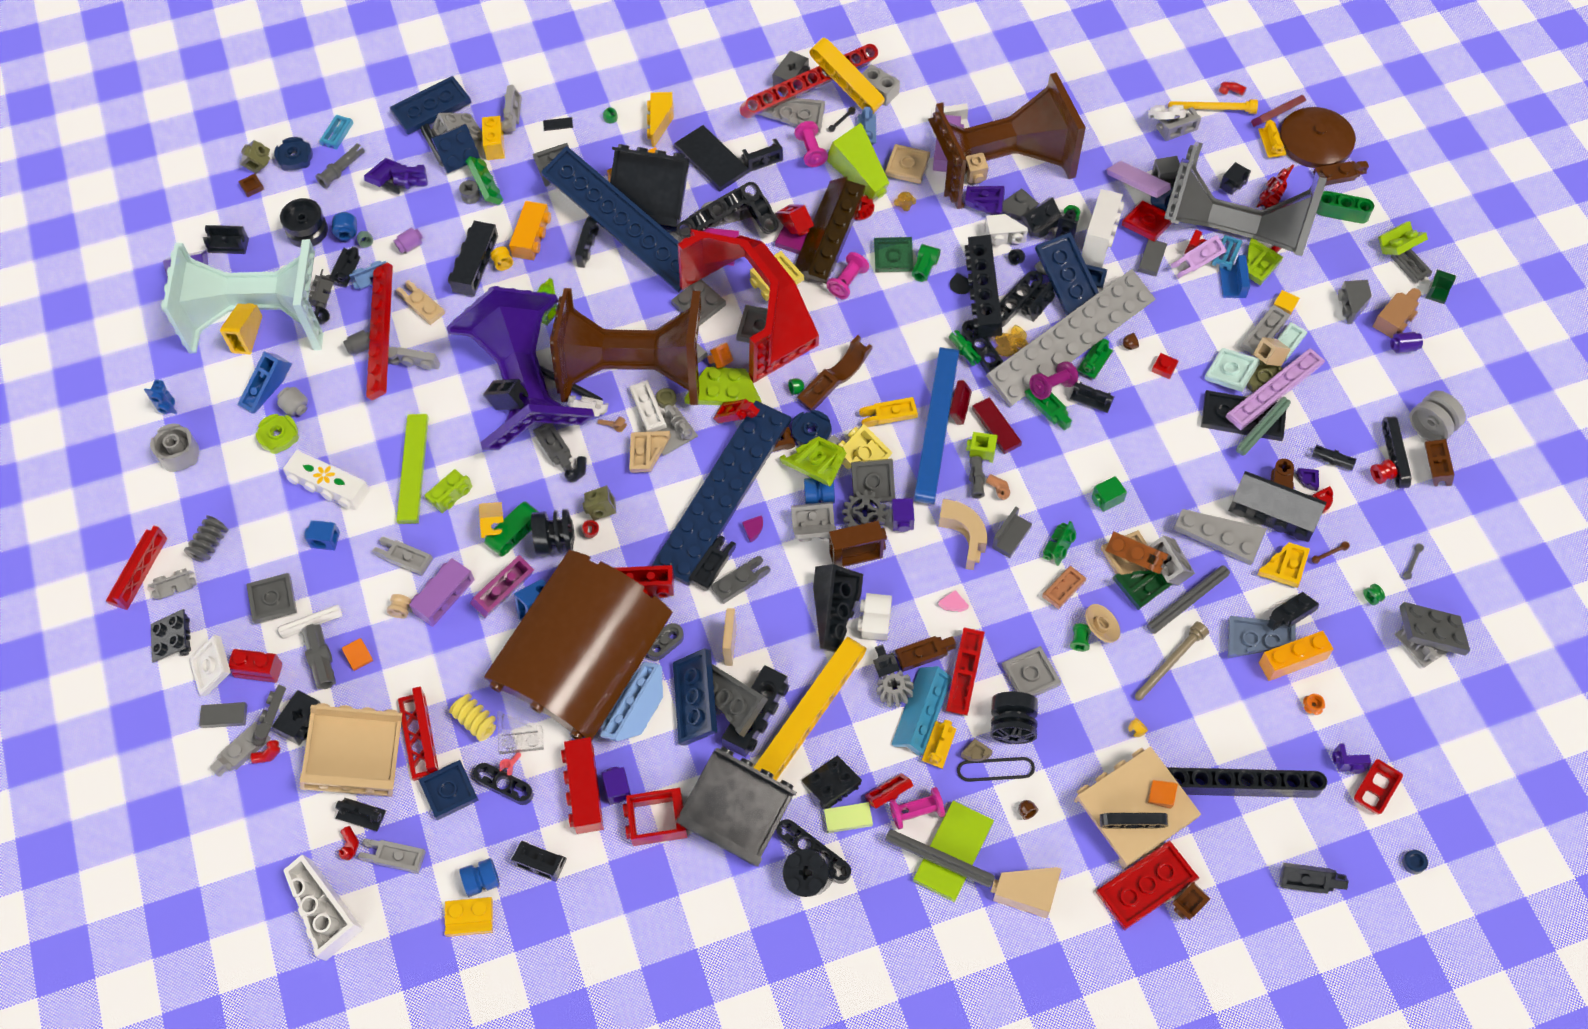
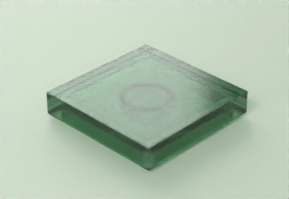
M912 237L874 238L875 273L912 272L914 268Z

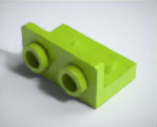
M1406 221L1378 236L1382 254L1400 255L1428 240L1426 232L1413 230L1411 222Z
M454 469L424 496L435 508L444 513L447 509L452 508L458 499L467 495L473 486L467 475L463 476Z

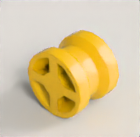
M504 246L495 248L490 254L497 270H507L514 263L508 248Z

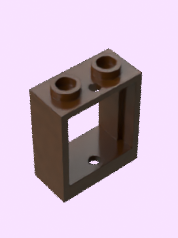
M879 520L829 531V554L832 564L846 567L883 558V550H886L885 540H887L885 528L880 527Z

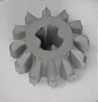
M901 670L897 674L893 672L890 675H885L883 680H878L877 695L880 696V701L882 703L887 702L889 707L895 703L899 708L901 702L907 704V698H913V682H911L910 676L908 674L903 675Z

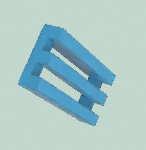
M335 115L319 140L322 146L326 144L329 148L333 146L337 150L354 124L353 120Z
M1224 235L1221 241L1223 245H1225L1226 241L1230 242L1223 259H1219L1220 256L1216 257L1212 265L1216 266V264H1219L1220 268L1225 266L1227 270L1231 271L1242 245V240ZM1236 243V248L1233 252L1230 262H1228L1226 260L1229 256L1233 244Z

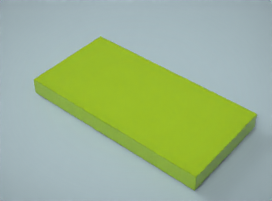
M953 800L930 847L973 865L994 820ZM923 859L913 878V882L953 902L956 901L966 880V877L926 859Z

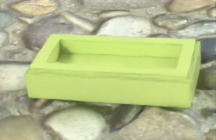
M869 802L824 809L828 833L873 826Z

